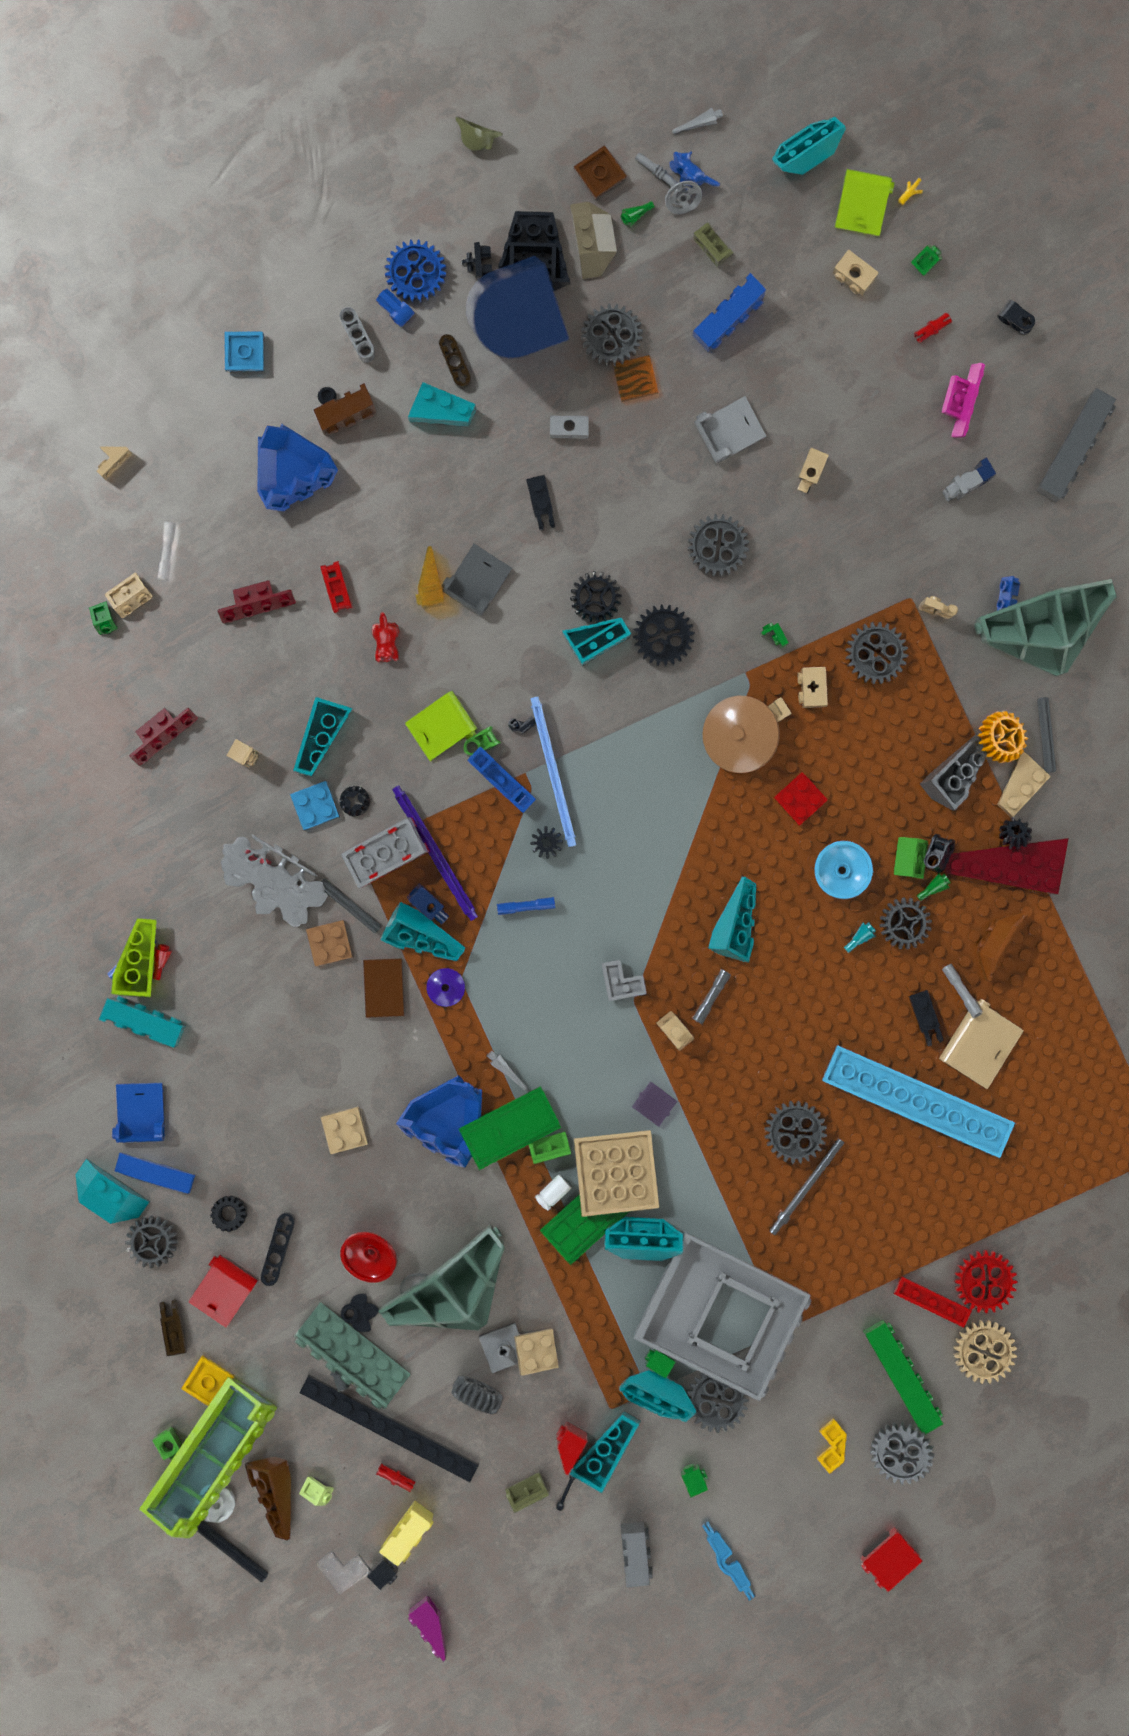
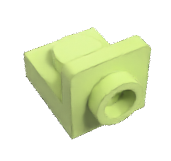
M308 1476L299 1494L315 1506H324L331 1500L334 1488L324 1486L312 1476Z

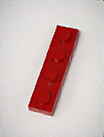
M901 1276L893 1294L963 1328L972 1312L971 1309Z

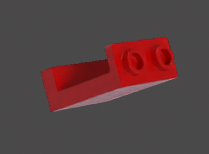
M895 1527L889 1531L890 1536L866 1557H860L863 1563L861 1567L868 1575L872 1573L877 1586L880 1589L884 1587L887 1592L923 1562L920 1555Z

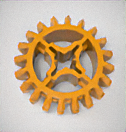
M998 711L988 715L982 721V726L978 728L982 732L978 735L981 738L978 744H983L981 751H987L986 757H992V761H998L999 763H1008L1018 759L1019 755L1024 753L1023 749L1027 746L1024 741L1028 739L1024 733L1028 730H1023L1024 723H1019L1020 717L1014 718V713L1008 714L1007 711Z

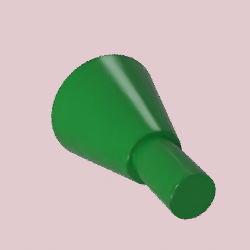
M650 201L642 206L622 209L620 217L623 224L629 227L634 225L646 212L655 208L654 203Z
M938 873L926 889L920 892L917 897L922 901L930 895L950 888L948 885L951 882L945 874L940 875Z

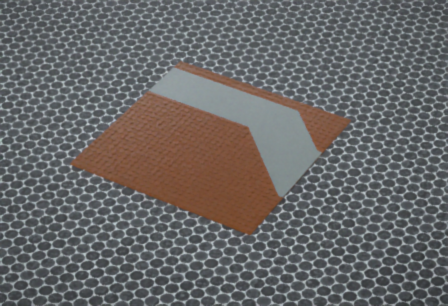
M912 598L898 602L555 759L574 835H576L575 846L568 847L567 841L564 839L565 835L547 764H543L514 778L536 798L524 813L493 787L423 819L424 825L474 906V911L478 916L474 920L470 921L469 917L464 914L456 897L452 894L429 853L371 883L388 921L400 902L417 909L408 901L407 896L420 883L443 904L442 910L449 915L443 924H440L435 918L431 921L465 947V951L457 961L435 957L432 953L426 951L417 953L415 949L404 947V950L401 949L457 1074L460 1075L464 1082L471 1084L474 1088L482 1089L481 1116L541 1086L561 1126L560 1129L544 1137L566 1132L571 1154L534 1164L529 1145L497 1162L606 1402L611 1409L629 1402L619 1390L620 1385L633 1375L651 1370L646 1367V1360L644 1358L650 1349L653 1351L654 1348L634 1339L633 1334L671 1258L663 1261L622 1259L605 1250V1235H603L570 1265L541 1233L540 1229L579 1195L574 1138L651 1130L659 1208L630 1211L624 1217L664 1219L682 1234L685 1231L808 1292L811 1295V1303L808 1309H804L801 1314L803 1317L802 1322L1129 1172V1066L1049 893L946 874L943 871L940 875L945 874L951 882L948 885L950 888L930 895L920 901L917 895L926 889L938 873L933 872L925 865L924 879L894 875L899 837L927 840L929 849L933 836L940 834L945 839H954L956 841L953 853L1009 846V844H1002L1003 839H999V834L1001 833L999 829L1005 820L1010 821L1011 819L997 805L1002 791L987 759L979 768L976 774L977 778L969 789L968 797L955 810H951L931 799L920 785L934 769L970 740L975 733ZM871 622L874 623L875 627L881 622L884 628L888 623L889 630L895 627V634L902 633L899 639L906 640L902 644V647H908L907 650L903 651L908 657L902 659L906 662V665H900L903 670L901 673L895 671L897 674L896 678L890 675V682L883 678L882 684L879 683L878 679L874 685L871 683V679L865 683L864 676L857 679L859 673L852 674L851 672L854 667L847 666L851 663V660L845 659V657L850 655L845 649L851 648L847 642L854 641L851 635L855 634L858 636L856 629L859 628L863 631L864 624L870 628ZM871 635L870 642L872 644H878L879 638L875 635ZM862 643L863 646L871 649L866 643ZM888 646L885 649L887 655H894L895 651L892 647ZM878 649L875 650L873 656L877 657L880 651ZM859 651V658L867 660L868 654L865 651ZM883 658L888 664L891 663L888 659ZM875 662L874 668L877 671H882L883 664ZM826 667L828 703L826 707L802 708V703H799L798 697L799 692H802L801 684H798V673H801L802 668ZM811 683L808 686V689H811V692H813L817 688L816 686H813V683ZM733 696L753 697L762 701L767 706L781 697L791 714L778 722L780 729L779 744L775 754L768 763L752 772L735 773L719 767L712 761L704 747L703 726L714 706ZM803 772L828 801L798 826L773 797ZM544 826L548 827V833H550L552 828H555L552 835L560 833L561 836L556 838V840H563L562 844H556L562 850L554 849L557 854L555 857L549 852V859H546V852H543L541 858L538 857L541 850L539 849L535 853L532 851L538 845H530L532 841L537 842V839H534L532 834L540 836L537 832L538 828L542 833H545ZM546 837V840L543 838L541 841L544 848L552 845L548 837ZM850 841L856 843L868 853L872 861L873 874L868 887L861 894L853 898L839 899L825 893L816 881L814 872L816 859L826 846L834 842ZM938 859L934 860L933 866L938 863ZM840 867L839 873L844 874L845 868ZM742 877H746L756 883L755 908L752 909V920H755L754 926H751V938H754V944L749 962L719 955L708 948L713 929ZM554 897L555 909L530 910L505 915H498L497 904L533 901ZM901 898H905L906 903H908L909 898H913V905L916 901H920L918 908L926 906L923 914L930 913L925 919L932 920V923H926V927H930L931 931H924L929 937L924 938L921 936L924 943L920 944L916 941V948H913L910 943V949L907 950L905 944H903L902 949H898V942L895 946H891L893 939L885 941L888 933L885 935L881 934L886 928L879 927V924H885V920H881L880 916H887L882 910L887 909L890 911L887 904L891 903L895 906V899L901 904ZM432 903L427 905L429 910L434 907ZM902 908L908 917L918 915L910 908ZM897 911L891 918V926L898 922ZM1021 912L1028 913V917L992 981H986L983 978L977 951L979 949L977 945L988 934L986 931L991 921L994 922L999 918ZM903 919L901 925L897 927L908 928V925H910V922L913 920ZM920 921L913 926L914 936L920 929ZM869 922L876 929L874 933L876 937L857 945L848 953L844 947L853 939L861 924ZM903 930L893 932L900 939H909ZM620 960L624 978L643 975L647 994L609 1001L601 963ZM949 964L954 966L963 984L975 1000L983 999L988 1002L990 1009L1024 1030L988 1089L939 1059L968 1012L962 998L942 971ZM443 968L457 971L465 983V992L462 999L455 1005L448 1007L435 1004L427 993L429 977L435 971ZM723 969L730 973L731 976L716 998L704 1023L700 1024L693 1017L711 990L719 972ZM443 984L442 990L448 991L449 986L447 984ZM924 990H928L944 1040L939 1043L934 1029L928 1030L932 1039V1046L929 1047L925 1042L923 1033L920 1032L908 997ZM670 1011L675 1014L694 1037V1040L680 1051L657 1024ZM838 1045L1015 1122L1001 1157L998 1158L822 1081L836 1046ZM491 1051L496 1055L500 1053L517 1077L527 1086L528 1090L524 1091L512 1079L492 1066L491 1060L487 1055ZM798 1100L801 1106L805 1102L808 1103L807 1109L814 1106L813 1113L818 1111L821 1113L818 1119L824 1118L825 1121L821 1125L826 1126L827 1129L822 1130V1133L827 1134V1137L821 1138L825 1144H819L822 1151H814L816 1157L810 1154L809 1161L802 1158V1163L800 1164L798 1159H795L794 1164H792L790 1158L784 1162V1155L777 1158L778 1151L773 1153L770 1151L773 1145L767 1146L766 1143L770 1139L765 1138L764 1135L769 1134V1131L764 1130V1127L770 1126L766 1120H772L769 1113H777L775 1107L781 1110L782 1103L788 1107L789 1101H792L793 1105L796 1106ZM789 1116L782 1119L783 1126H789L792 1123V1119ZM808 1118L803 1119L801 1122L802 1128H808L811 1125V1121ZM795 1127V1130H778L779 1132L792 1133L794 1137H796V1134H813L812 1132L799 1131L797 1127ZM783 1136L780 1139V1144L783 1146L788 1145L790 1142L789 1136ZM802 1138L799 1142L802 1148L807 1147L809 1144L808 1138ZM837 1139L842 1140L844 1145L790 1215L791 1219L787 1224L784 1223L776 1235L772 1234L769 1230L778 1220L777 1216L781 1211L784 1212ZM560 1174L572 1188L554 1206H551V1209L548 1211L538 1203L535 1196L540 1194ZM723 1283L697 1337L730 1354H734L753 1344L771 1306ZM675 1359L676 1363L666 1378L675 1381L697 1370Z

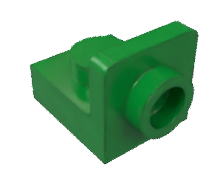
M927 245L911 263L925 276L943 259L941 256L942 252L935 245Z
M107 601L89 607L93 626L99 635L108 634L117 629Z
M771 622L762 627L761 637L772 632L771 638L776 646L779 645L780 648H783L789 644L779 623L773 625Z

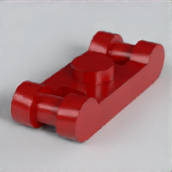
M339 561L333 562L329 566H320L333 612L338 613L340 612L339 610L344 608L347 610L351 609L352 604ZM336 572L337 576L330 578L329 573ZM343 596L344 601L337 603L336 597Z

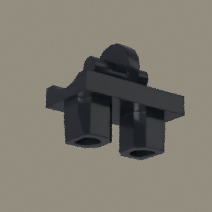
M474 242L475 258H472V253L468 252L466 253L467 259H463L461 264L467 267L468 273H472L473 267L476 266L478 281L482 276L492 272V264L481 265V259L491 258V246H480V242Z

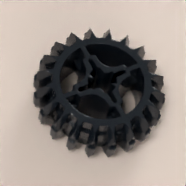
M593 571L592 578L586 573V580L579 577L581 584L574 583L577 590L571 589V593L576 595L570 597V601H576V603L572 604V608H579L575 614L579 615L582 612V620L589 616V623L592 622V617L596 618V623H599V617H602L603 621H607L605 615L613 618L611 610L616 613L618 612L617 607L614 605H621V602L616 599L621 598L622 594L615 593L620 590V587H613L616 584V580L609 582L610 575L603 579V572L600 573V577H596V571ZM601 583L605 587L594 589L589 584ZM583 588H585L589 598L582 605L580 594ZM610 590L612 601L607 607L603 597ZM592 593H593V594L596 593V595H597V594L600 595V596H599L600 602H599V601L596 602V600H595V601L592 600V598H593ZM596 605L603 611L591 612L587 608Z

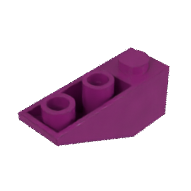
M427 1595L409 1609L408 1620L413 1627L417 1626L420 1630V1636L425 1643L429 1642L432 1646L431 1650L435 1657H440L444 1662L447 1653L440 1611Z

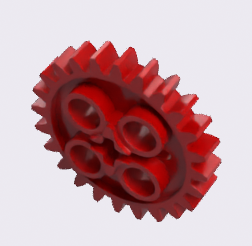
M984 1249L983 1255H981L977 1250L975 1257L969 1253L970 1260L967 1261L963 1258L964 1266L958 1264L957 1266L961 1271L955 1272L959 1276V1279L954 1280L955 1283L959 1284V1286L955 1287V1290L961 1291L958 1297L964 1298L962 1302L964 1305L970 1302L969 1308L971 1310L976 1306L978 1313L982 1308L986 1314L989 1308L995 1313L996 1306L1002 1310V1303L1004 1302L1009 1305L1007 1298H1014L1010 1294L1011 1291H1017L1012 1286V1284L1018 1283V1281L1012 1279L1017 1274L1010 1272L1014 1268L1013 1265H1007L1009 1260L1007 1258L1002 1260L1003 1255L1000 1253L995 1257L994 1251H991L990 1255H988L987 1250ZM985 1264H987L986 1278L990 1280L989 1282H986V1292H987V1298H986V1299L984 1298V1295H985V1285L982 1283V1281H985V1270H984V1265H985ZM975 1267L980 1268L978 1276H972V1270ZM998 1267L999 1274L991 1276V1270ZM980 1287V1293L973 1296L972 1289ZM999 1287V1293L995 1296L991 1295L992 1288Z

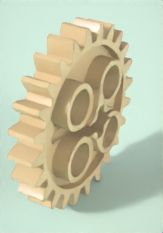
M979 1320L978 1326L971 1322L972 1328L969 1329L965 1326L967 1332H959L962 1338L955 1339L959 1343L958 1346H953L958 1351L953 1356L959 1358L955 1363L957 1366L962 1365L959 1370L961 1372L966 1371L965 1376L967 1378L972 1375L973 1382L978 1378L981 1384L984 1383L985 1379L991 1384L992 1378L999 1382L998 1376L1001 1375L1005 1378L1004 1371L1011 1372L1008 1366L1015 1365L1011 1358H1017V1355L1012 1353V1351L1017 1350V1347L1011 1345L1015 1340L1009 1338L1011 1335L1009 1331L1004 1333V1326L998 1329L997 1322L992 1326L989 1320L986 1321L985 1325ZM978 1335H984L983 1342L979 1344L976 1343V1337ZM997 1342H1001V1349L999 1351H994V1345ZM972 1344L982 1350L987 1349L990 1353L1001 1356V1359L994 1358L987 1353L983 1355L979 1350L970 1348L969 1345ZM971 1353L977 1354V1358L974 1361H968V1356ZM994 1360V1367L987 1369V1362Z

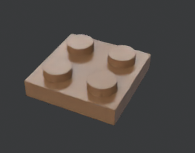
M344 920L306 929L315 967L353 957Z

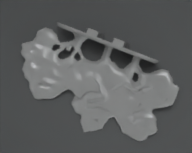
M253 834L252 838L262 844V849H252L251 843L245 837L237 838L233 844H224L222 850L224 858L221 861V865L224 871L225 883L228 886L236 887L253 883L255 888L252 891V897L257 903L255 905L256 914H270L275 908L280 907L283 919L291 926L298 927L300 924L308 922V911L306 908L321 907L328 897L324 892L323 882L305 881V871L313 876H317V874L298 863L299 858L293 854L289 857L282 853L283 849L277 844H274L272 847ZM271 850L283 857L280 864L276 867H272L266 862L265 855ZM253 854H255L256 856H258L259 854L261 855L257 860L250 861L248 859V857ZM262 858H263V860H264V863H263V864L260 863V860H261ZM287 861H290L301 869L292 876L285 869L284 865ZM299 879L302 881L301 886L297 885Z

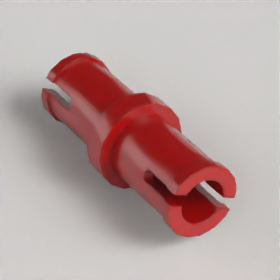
M945 312L942 316L934 321L930 320L926 326L914 332L915 338L922 335L916 339L917 342L922 343L925 339L932 335H937L939 330L951 324V318L945 320L950 315Z
M382 1463L380 1464L376 1475L390 1481V1484L393 1486L397 1485L409 1493L412 1491L416 1481L402 1475L399 1470L394 1471Z

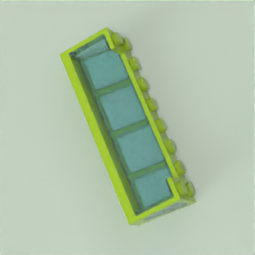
M228 1377L139 1510L171 1537L190 1539L197 1532L200 1522L207 1517L208 1510L212 1504L218 1501L219 1494L230 1483L231 1476L240 1468L241 1461L252 1450L253 1443L262 1435L263 1428L267 1422L272 1420L278 1407L237 1379Z

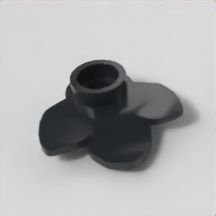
M367 1294L355 1295L351 1302L343 1306L341 1310L342 1319L347 1323H351L353 1328L360 1332L371 1331L369 1320L379 1313V1308L376 1305L366 1303ZM348 1310H353V1311H354V1315H353V1316H349V1315L347 1314V1311H348Z

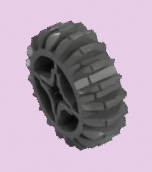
M901 898V904L895 899V906L888 903L887 906L890 911L887 909L882 910L887 916H880L881 920H885V924H879V927L886 928L881 934L885 935L888 933L885 941L893 939L891 946H895L898 942V949H902L903 944H905L907 950L910 949V943L913 948L917 947L916 941L923 944L924 941L921 936L924 938L929 937L924 931H931L930 927H926V923H932V920L925 919L930 913L923 914L926 906L918 908L920 901H916L913 905V898H909L908 903H906L905 898ZM902 908H910L918 915L908 917ZM897 911L898 922L891 926V918ZM903 919L913 920L910 922V925H908V928L897 926L901 925ZM920 921V929L914 936L913 926ZM903 930L909 939H900L893 932Z
M153 1215L149 1217V1221L146 1217H143L142 1223L137 1220L135 1221L136 1227L131 1226L129 1228L133 1233L126 1234L131 1239L125 1241L126 1245H131L126 1251L133 1252L130 1255V1259H133L135 1256L137 1257L136 1264L143 1261L142 1267L144 1268L148 1263L150 1269L154 1268L155 1264L157 1267H161L162 1262L166 1264L168 1263V1258L174 1256L171 1251L177 1250V1247L172 1245L178 1243L177 1239H172V1237L177 1235V1232H170L173 1229V1225L168 1228L166 1227L168 1220L160 1223L161 1217H157L156 1221H154ZM145 1227H155L161 1232L153 1234L149 1230L147 1231ZM139 1232H141V1237L143 1239V1244L141 1247H138L137 1237ZM165 1236L166 1248L163 1252L161 1250L162 1247L160 1245V1240L162 1237ZM158 1237V1239L155 1240L154 1244L145 1247V1245L148 1244V1241ZM150 1250L154 1254L156 1253L158 1256L149 1257L143 1254L142 1252Z
M459 1376L453 1384L451 1392L458 1401L475 1410L485 1412L486 1414H495L502 1405L503 1396L500 1392L479 1380L468 1376Z

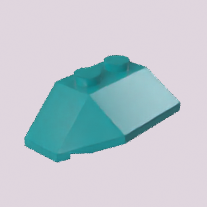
M836 117L811 123L781 143L772 161L784 172L803 175L835 153L846 127Z
M89 1159L84 1161L75 1174L79 1203L110 1224L139 1218L150 1202Z
M624 1217L605 1230V1250L622 1259L663 1261L683 1254V1234L664 1219Z
M651 1370L629 1377L619 1387V1390L628 1401L661 1417L673 1420L680 1419L682 1422H687L696 1414V1409L683 1386L667 1378L665 1379Z

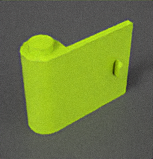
M847 169L835 227L880 236L889 193H893L895 182H891L892 177Z
M453 691L443 695L405 723L429 761H432L460 740L465 738L468 740L477 735L475 731L478 730Z

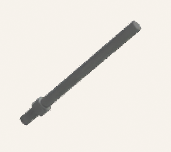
M837 1139L784 1212L781 1211L777 1216L778 1220L769 1230L772 1234L776 1235L784 1223L787 1224L791 1219L790 1215L844 1145L842 1140Z

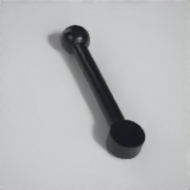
M569 1475L570 1480L560 1502L556 1504V1509L559 1511L563 1510V1503L573 1480L576 1479Z

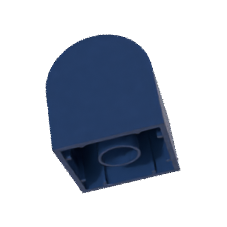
M533 256L487 273L471 288L466 302L467 320L481 343L492 353L505 358H519L569 340L545 264L537 257Z

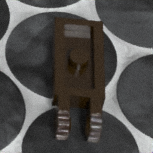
M177 1300L171 1301L172 1316H167L165 1302H160V1322L166 1356L187 1353Z

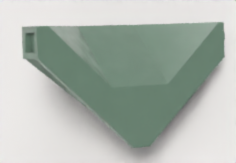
M1112 579L1061 588L981 616L976 619L974 627L977 635L980 634L983 643L1057 676L1069 671L1109 605L1117 596Z
M490 1224L430 1275L380 1307L379 1313L388 1325H412L477 1331L488 1323L501 1256L505 1250L504 1242L500 1238L502 1234L496 1226L493 1228Z

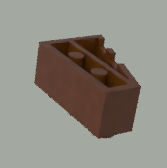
M365 383L360 385L361 389L353 394L348 391L344 393L345 397L336 401L333 399L313 409L324 435L335 434L339 431L338 429L344 426L349 428L354 426L356 421L361 419L365 421L374 417L373 414L377 412Z

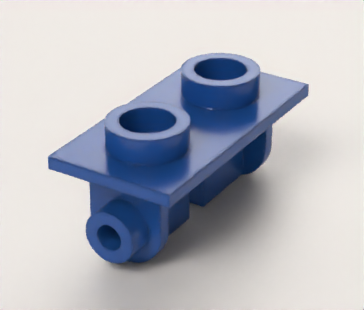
M1014 576L1002 577L999 586L1000 593L997 611L1017 604L1018 600L1012 599V596H1018L1019 578H1014Z

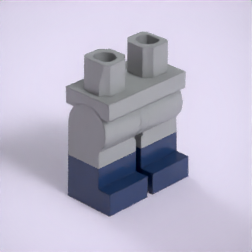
M986 457L975 466L973 472H966L961 477L959 475L954 477L942 493L948 502L955 497L960 500L966 494L989 482L997 473Z

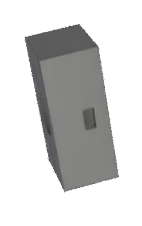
M550 416V438L588 439L589 416ZM566 421H573L575 423V428L572 431L564 429Z

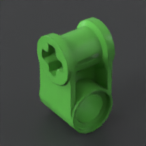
M492 726L482 730L464 743V753L468 757L473 754L467 750V746L470 743L476 744L478 748L481 746L485 751L501 743L495 737Z

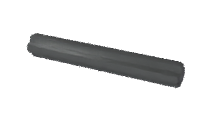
M1042 697L1037 699L1044 770L1047 773L1056 772L1049 698Z
M327 879L320 881L323 882L324 892L373 933L379 931L381 925Z

